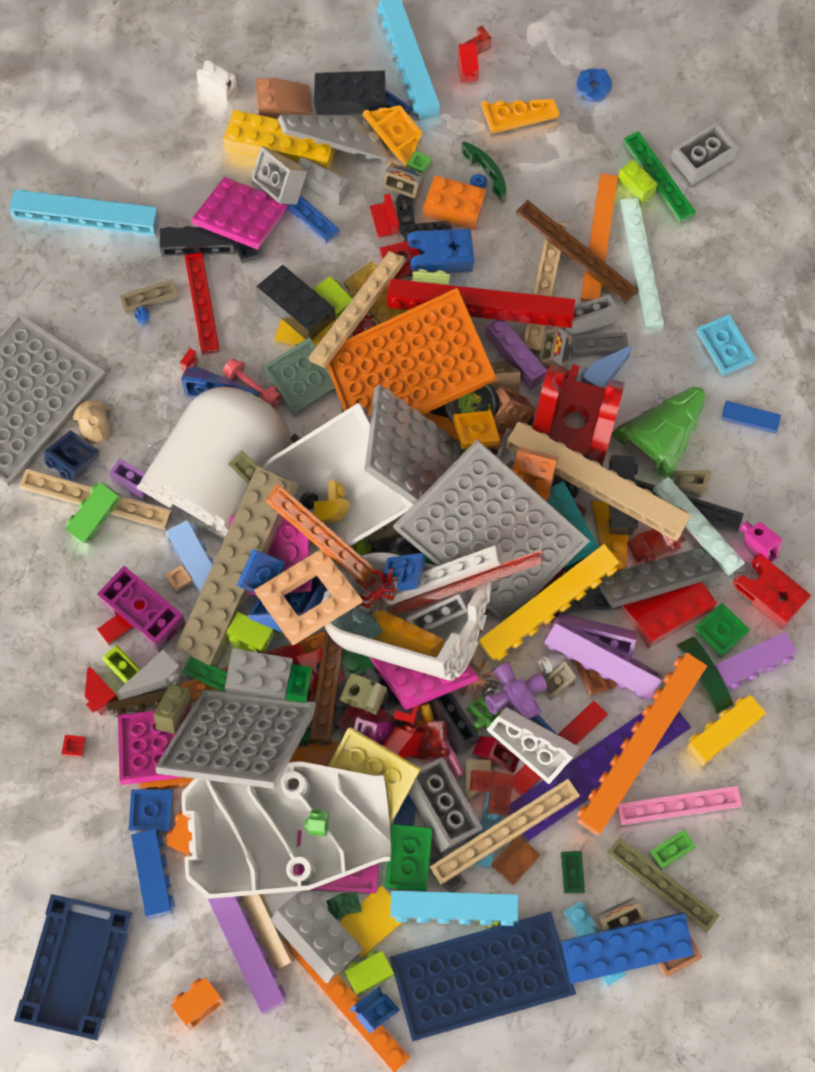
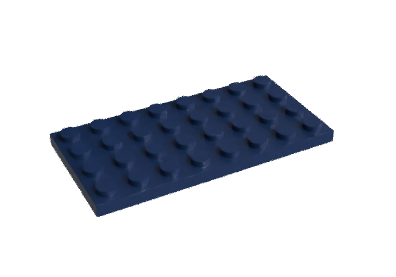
M551 911L514 922V926L500 925L389 957L412 1042L576 995L574 985L569 982L563 949Z

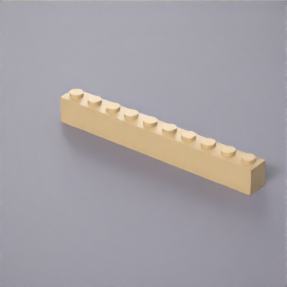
M518 422L507 439L505 448L516 454L518 449L523 447L559 457L555 470L556 476L675 541L678 540L691 517L683 508H677L671 505L668 500L654 496L650 490L642 489L636 486L633 481L619 477L615 471L607 470L601 467L598 462L584 458L580 452H573L563 443L551 440L545 433H538L526 423Z

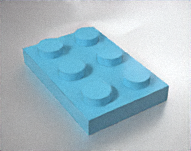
M730 314L696 329L699 338L722 377L755 363L756 358Z

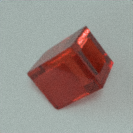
M483 26L476 28V37L465 42H476L477 55L491 48V36Z

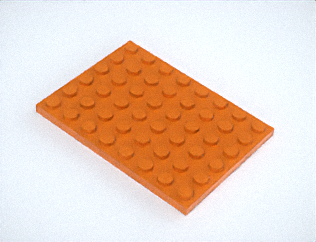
M458 288L347 339L327 365L344 412L359 403L369 410L368 415H371L374 388L379 384L389 389L394 395L404 400L409 406L418 410L423 415L497 381Z

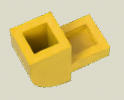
M336 480L328 481V500L314 502V515L324 524L341 521L349 511L350 502L343 499L345 496L343 484Z

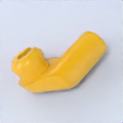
M429 702L420 704L422 716L416 720L415 724L418 730L433 721L434 717Z

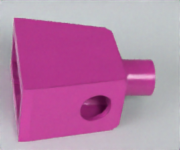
M746 521L740 526V530L745 534L744 545L754 557L761 554L771 562L779 557L782 539L765 524L758 522L753 526L749 521Z

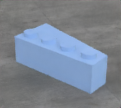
M186 520L167 530L166 538L169 543L172 541L176 555L179 558L181 557L183 567L188 575H191L192 582L200 594L214 560L206 555L205 551H207L204 542L197 539L196 534L198 532L194 524H189Z

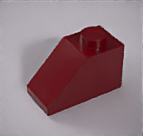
M480 736L472 752L480 760H491L492 766L510 773L515 772L520 760L495 737Z

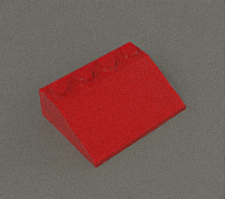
M702 582L625 604L620 606V608L649 649L713 611L717 602Z

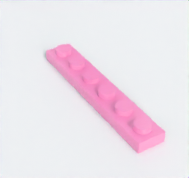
M738 786L621 803L617 810L620 825L623 826L742 807Z

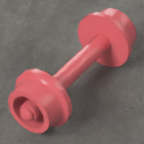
M233 358L225 365L223 374L227 379L235 381L239 378L251 389L258 391L261 399L269 403L272 408L278 405L281 400V394L277 392L276 387L272 386L266 391L244 374L245 362H239Z

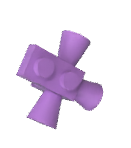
M510 662L499 666L493 671V674L501 681L504 688L500 693L485 697L487 707L492 714L495 715L505 706L510 710L515 708L518 714L527 719H532L541 714L542 711L532 695L533 693L547 690L546 681L539 672L526 681L522 677L516 680Z

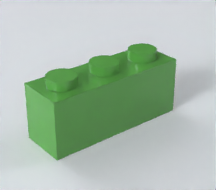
M102 482L96 483L91 488V494L88 499H84L80 503L79 511L67 521L68 526L65 529L83 543L89 544L123 498Z

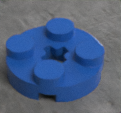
M587 69L580 72L576 89L578 94L585 97L587 101L599 102L604 100L611 92L612 81L605 69ZM596 83L598 85L596 88H594L593 85L590 84Z

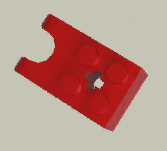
M758 554L752 559L751 564L758 573L759 578L751 580L744 575H739L733 580V587L752 602L756 609L780 629H783L806 604L811 594L766 557Z

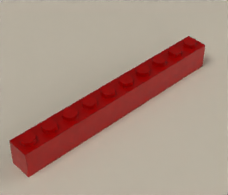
M390 279L387 291V308L411 310L458 288L470 317L543 326L572 328L575 312V299L399 279Z

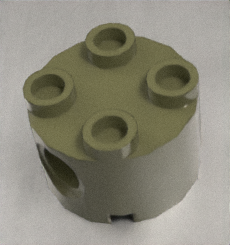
M350 674L340 701L377 715L387 688L361 676Z

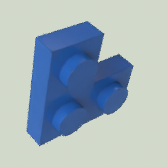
M423 553L387 558L383 573L388 578V573L391 569H394L392 577L399 576L397 587L400 591L418 589L426 557Z

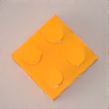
M491 411L454 414L453 421L462 449L469 448L477 439L484 446L500 444L499 434Z

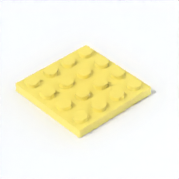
M351 727L347 729L328 767L372 776L383 775L390 825L421 768Z

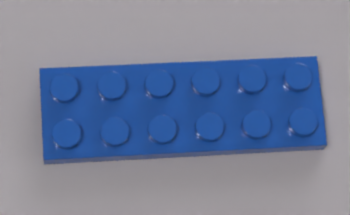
M684 912L561 940L569 982L571 984L694 955Z

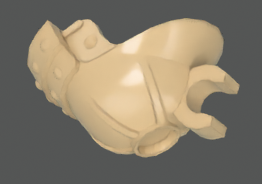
M87 400L77 406L73 413V420L78 421L83 437L86 441L94 444L105 441L110 435V424L106 414L107 410L110 409L99 400Z

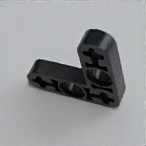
M403 194L397 196L396 209L399 233L403 242L408 241L407 231L409 233L416 230L422 231L423 229L434 231L435 228L436 230H442V228L452 230V225L447 221L415 224L412 197ZM402 200L406 202V209H403ZM403 215H409L411 219L409 221H403L401 217Z

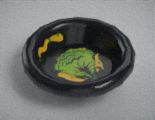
M491 383L444 404L445 413L453 424L454 414L491 411L494 417L500 406L498 394Z

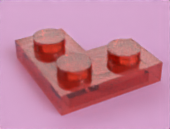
M471 770L470 791L489 793L487 813L509 816L513 774Z

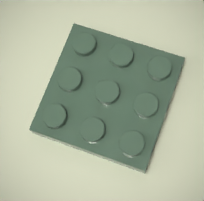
M310 337L262 366L263 371L273 386L276 387L277 392L281 394V398L293 415L335 389L328 368L314 364L309 360L310 354L316 348Z

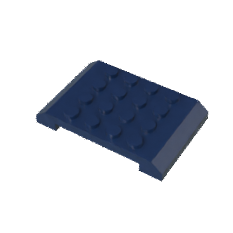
M51 894L45 912L44 926L14 1021L98 1041L103 1031L129 937L133 913Z

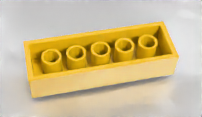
M233 110L223 139L225 151L258 158L260 148L264 146L296 163L303 157L327 170L330 169L335 149L331 148L330 144L323 142L322 144H317L313 139L305 138L303 140L284 134L278 119Z

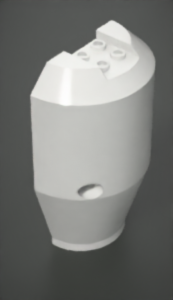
M300 761L288 763L275 789L194 779L182 792L183 815L191 818L188 820L189 832H192L189 850L190 853H193V857H185L186 879L208 899L311 890L377 863L391 861L389 811L383 775L372 776ZM294 780H299L298 788L291 790V783ZM312 809H321L324 812H329V829L326 837L309 835L308 831L305 830L306 818H309ZM298 830H301V845L297 847ZM304 865V873L299 876L296 875L297 868Z

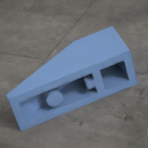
M628 346L594 362L590 368L586 367L581 374V382L606 388L608 379H613L630 357L632 347Z

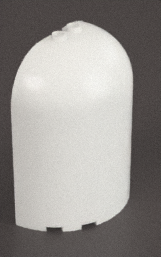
M216 387L206 390L195 397L189 404L138 484L137 489L169 508L172 504L178 506L205 523L204 529L224 540L231 526L230 517L235 516L248 488V484L227 463L243 450L257 466L262 467L271 457L292 445L290 431L283 418L269 403L250 392L232 387Z
M359 403L274 455L262 466V468L299 484L293 496L299 502L300 497L308 491L315 493L318 496V501L328 500V481L336 480L343 484L345 489L343 499L350 502L349 511L341 521L325 525L350 547L401 517L414 505L364 471L371 415H368L369 410ZM314 508L310 509L309 511L314 515ZM313 544L310 547V554L312 555L320 550V548Z
M371 553L361 557L376 570L384 572L387 558L399 555ZM425 563L423 571L432 569L437 566ZM344 569L341 571L358 595L368 592L360 584L356 583L357 580ZM399 576L393 577L394 582L398 581ZM470 576L381 608L407 621L406 618L411 611L463 587L470 599L468 612L427 630L444 639V646L437 658L368 638V617L376 611L353 618L349 610L324 627L330 637L339 646L348 651L454 681L455 677H460L467 668L479 643L477 641L479 630L484 628L487 616L484 612L486 605L490 601L491 581ZM328 590L325 592L322 602L332 597Z

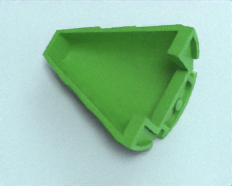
M700 387L686 389L665 399L662 404L646 410L641 415L619 425L611 435L624 446L631 441L657 462L654 470L665 479L667 477L672 479L683 452L686 450L691 433L696 428L706 400L705 392Z

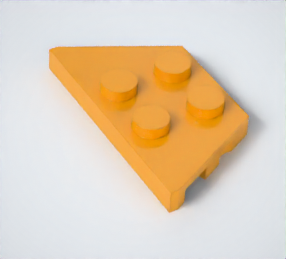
M401 106L379 108L376 111L365 110L362 114L363 117L403 166L407 167V163L411 159L422 136V131Z

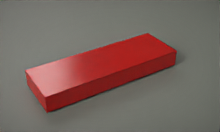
M138 601L135 604V608L141 610L145 607L146 603ZM117 614L97 628V630L110 646L135 627Z

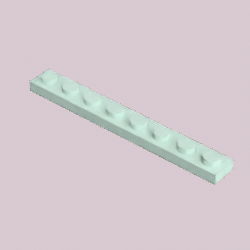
M621 199L620 208L636 288L638 289L645 330L661 329L664 327L639 199Z

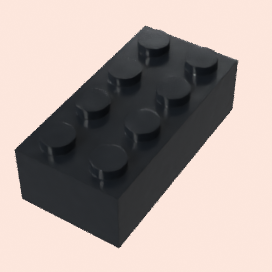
M385 70L315 73L314 105L316 115L360 114L365 110L376 111L387 106Z
M281 265L256 286L257 299L283 319L305 340L309 337L313 340L335 320V308L284 265Z

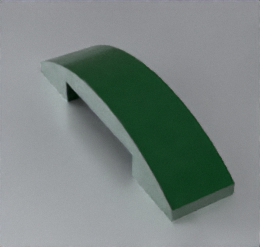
M462 142L461 154L470 165L476 162L493 181L492 191L503 204L506 201L507 192L505 180L500 169L484 151L470 143Z
M693 636L677 644L676 646L682 656L689 653L707 665L699 681L707 694L706 698L715 714L733 706L732 698L719 671L699 641Z

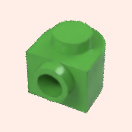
M312 809L309 818H306L305 830L308 831L309 835L326 837L329 829V812H324L321 809Z

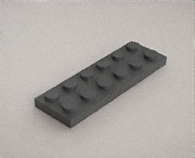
M699 547L617 571L610 577L606 575L601 579L602 583L598 587L610 606L615 608L720 577L721 570L703 547Z

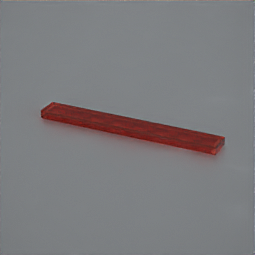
M539 551L501 564L495 568L395 603L391 607V612L393 615L532 568L542 564L545 557L543 552Z

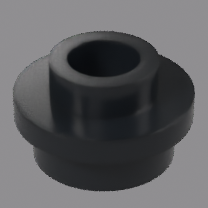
M310 491L305 492L300 497V503L308 510L313 509L314 502L318 501V496Z

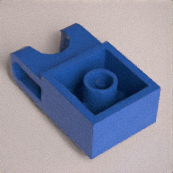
M471 229L415 231L408 235L409 246L421 249L424 254L412 258L410 262L412 271L423 269L428 272H472L474 253Z

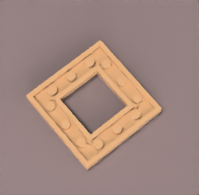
M321 549L254 590L292 645H295L362 603L358 593L330 557ZM318 576L332 597L298 617L284 598V595L313 577Z

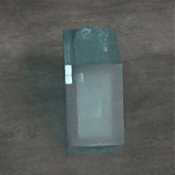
M357 606L338 617L345 630L349 633L373 639L383 632L374 616Z

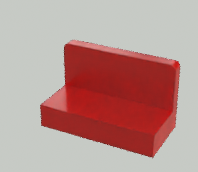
M391 194L383 195V203L370 206L378 238L399 234V222Z
M420 705L413 707L412 714L396 710L394 718L416 724Z

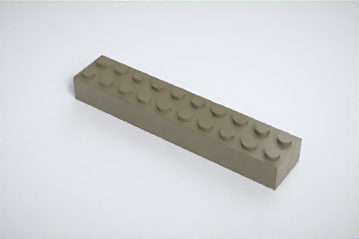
M257 466L175 649L210 666L218 665L229 641L226 631L237 612H242L251 592L236 586L253 549L268 554L284 519L265 500L275 485L279 484L289 494L294 496L299 484Z

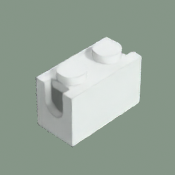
M206 60L203 70H197L198 84L227 101L237 89L236 77Z

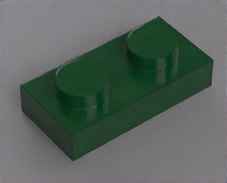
M582 851L561 852L563 895L584 894Z

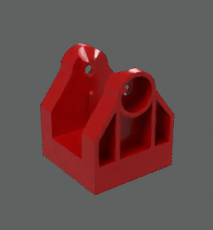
M550 364L544 379L532 429L538 433H545L551 440L563 443L568 449L573 452H580L584 458L589 457L590 461H596L602 467L625 383L608 379L606 388L570 380L565 378L567 368ZM577 412L584 417L587 424L582 428H572L565 423L563 417Z

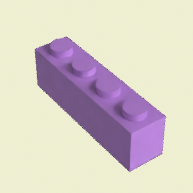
M495 320L486 326L485 337L506 361L521 372L520 378L530 390L544 382L547 370L506 321Z
M560 612L559 619L632 657L637 631Z
M785 631L716 664V668L727 689L731 688V690L740 687L742 685L741 682L747 679L751 682L757 679L759 674L764 671L770 673L777 668V665L781 663L786 665L792 662L797 650Z

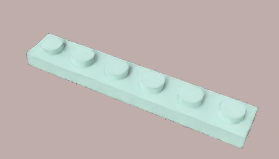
M669 477L653 488V491L659 498L668 500L671 505L683 508L691 515L685 526L686 529L728 576L744 565L745 562Z

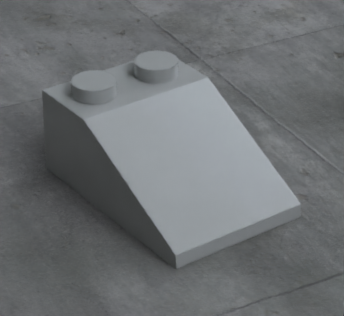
M261 146L251 180L278 203L297 204L304 180L306 179L307 170L298 163Z
M162 650L122 686L118 693L122 699L167 690L170 684L179 686L184 676L180 666Z

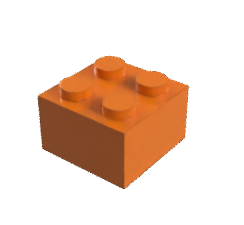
M206 977L195 980L190 985L191 989L185 994L184 992L179 993L173 999L174 1003L171 1005L190 1030L224 1003V1000Z

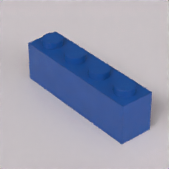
M156 829L131 834L145 917L149 920L173 914L172 908L175 907L173 895L169 896L168 887H171V880L169 874H165L164 869L168 864L166 855H162L161 847L164 846L162 834L158 835Z

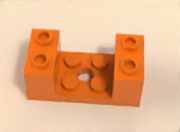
M520 447L516 454L513 470L517 471L518 475L524 476L523 480L528 485H532L535 491L547 501L559 457Z

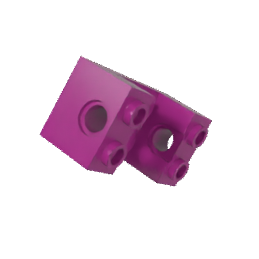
M123 566L97 593L104 607L115 616L119 614L142 633L144 640L158 652L186 624L181 612L126 566ZM138 601L146 603L145 607L141 610L135 608V604Z

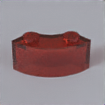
M651 529L639 533L628 541L627 545L637 563L644 561L648 563L668 551H677L681 548L680 544L685 542L686 539L683 533L675 541L663 533Z

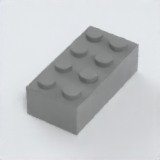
M442 757L420 767L421 770L408 793L426 826L432 827V837L441 853L474 838L483 828L444 758Z
M302 890L277 909L270 920L326 984L351 964L363 950L310 890Z

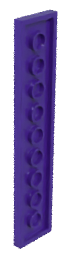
M680 711L674 717L650 757L691 729V726ZM642 713L566 764L550 784L543 780L505 807V811L510 816L567 779H569L580 795L578 799L524 832L523 836L528 842L590 800L588 799L589 794L594 788L598 789L600 786V777L604 771L609 772L612 766L609 763L615 754L620 755L623 750L620 748L626 737L630 739L633 734L631 731L632 727L637 721L641 722L644 717Z

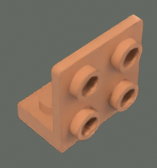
M501 386L496 391L501 398L500 402L503 404L493 417L498 433L505 434L506 428L513 430L518 422L527 424L537 411L530 401L522 395Z

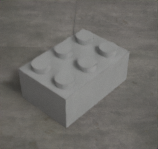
M716 122L674 147L671 160L693 185L733 161L738 146Z
M233 648L225 690L229 693L286 699L293 660L292 658Z

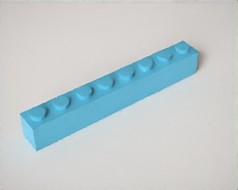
M379 0L377 12L383 18V29H386L388 32L386 34L388 43H392L393 57H397L398 71H402L403 85H407L408 99H412L413 113L417 114L419 120L439 116L440 105L402 0Z
M14 190L9 208L12 217L18 219L154 236L159 219L157 207L151 205L141 206L134 203L125 204L116 201H101L96 198L85 199L79 196L69 197L62 194L53 195L45 192H29L28 190Z

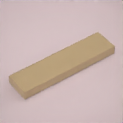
M263 894L240 896L275 972L294 962L282 934L270 922L273 915Z

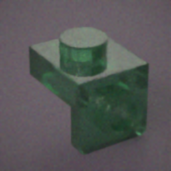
M356 891L341 893L326 901L328 911L336 920L362 911Z

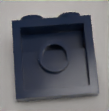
M70 430L45 450L44 461L48 468L57 469L62 478H69L74 481L86 471V466L99 456L100 451Z

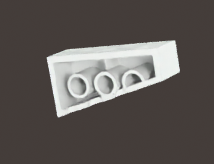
M507 707L487 729L488 732L548 784L551 783L580 749L575 744Z

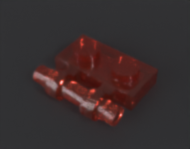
M446 721L411 724L417 727L416 730L423 732L417 756H412L413 758L427 760L428 757H434L435 759H440L450 755V749L443 748L441 742H448ZM426 743H432V749H427Z

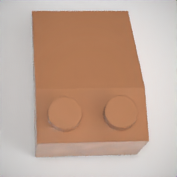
M278 78L255 79L259 115L278 119L281 114L312 115L309 85Z

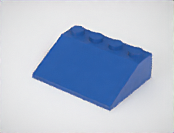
M318 576L312 578V592L288 593L284 595V598L299 617L322 603L327 588ZM258 599L248 615L249 619L283 633L263 603Z

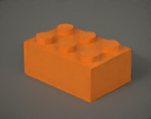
M434 175L424 203V217L438 221H447L453 225L476 230L485 203L486 189Z

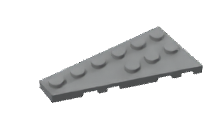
M281 114L278 118L282 131L286 135L303 140L305 138L313 139L317 144H322V142L330 144L331 148L351 154L361 153L366 155L368 159L378 158L380 162L385 164L389 160L379 135L363 116Z

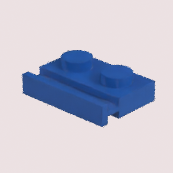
M380 986L350 1009L351 1012L354 1011L358 1015L356 1018L370 1034L400 1010L387 994L384 995L381 992L382 988Z

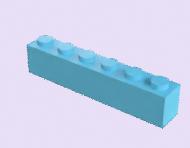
M391 891L390 917L396 918V922L408 923V919H417V923H429V920H438L439 924H450V920H459V924L471 925V921H480V925H492L493 922H501V926H514V922H519V895Z

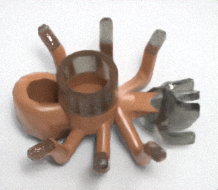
M485 656L479 668L473 664L472 657L469 664L478 674V681L468 684L460 693L461 696L468 692L472 684H474L473 696L475 701H478V685H480L482 690V696H488L485 692L489 695L494 694L491 688L496 690L497 687L495 685H499V683L494 680H483L482 678L490 677L498 667L493 668L489 673L479 675L488 660V656Z

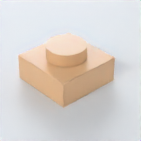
M182 565L165 574L175 592L193 583Z

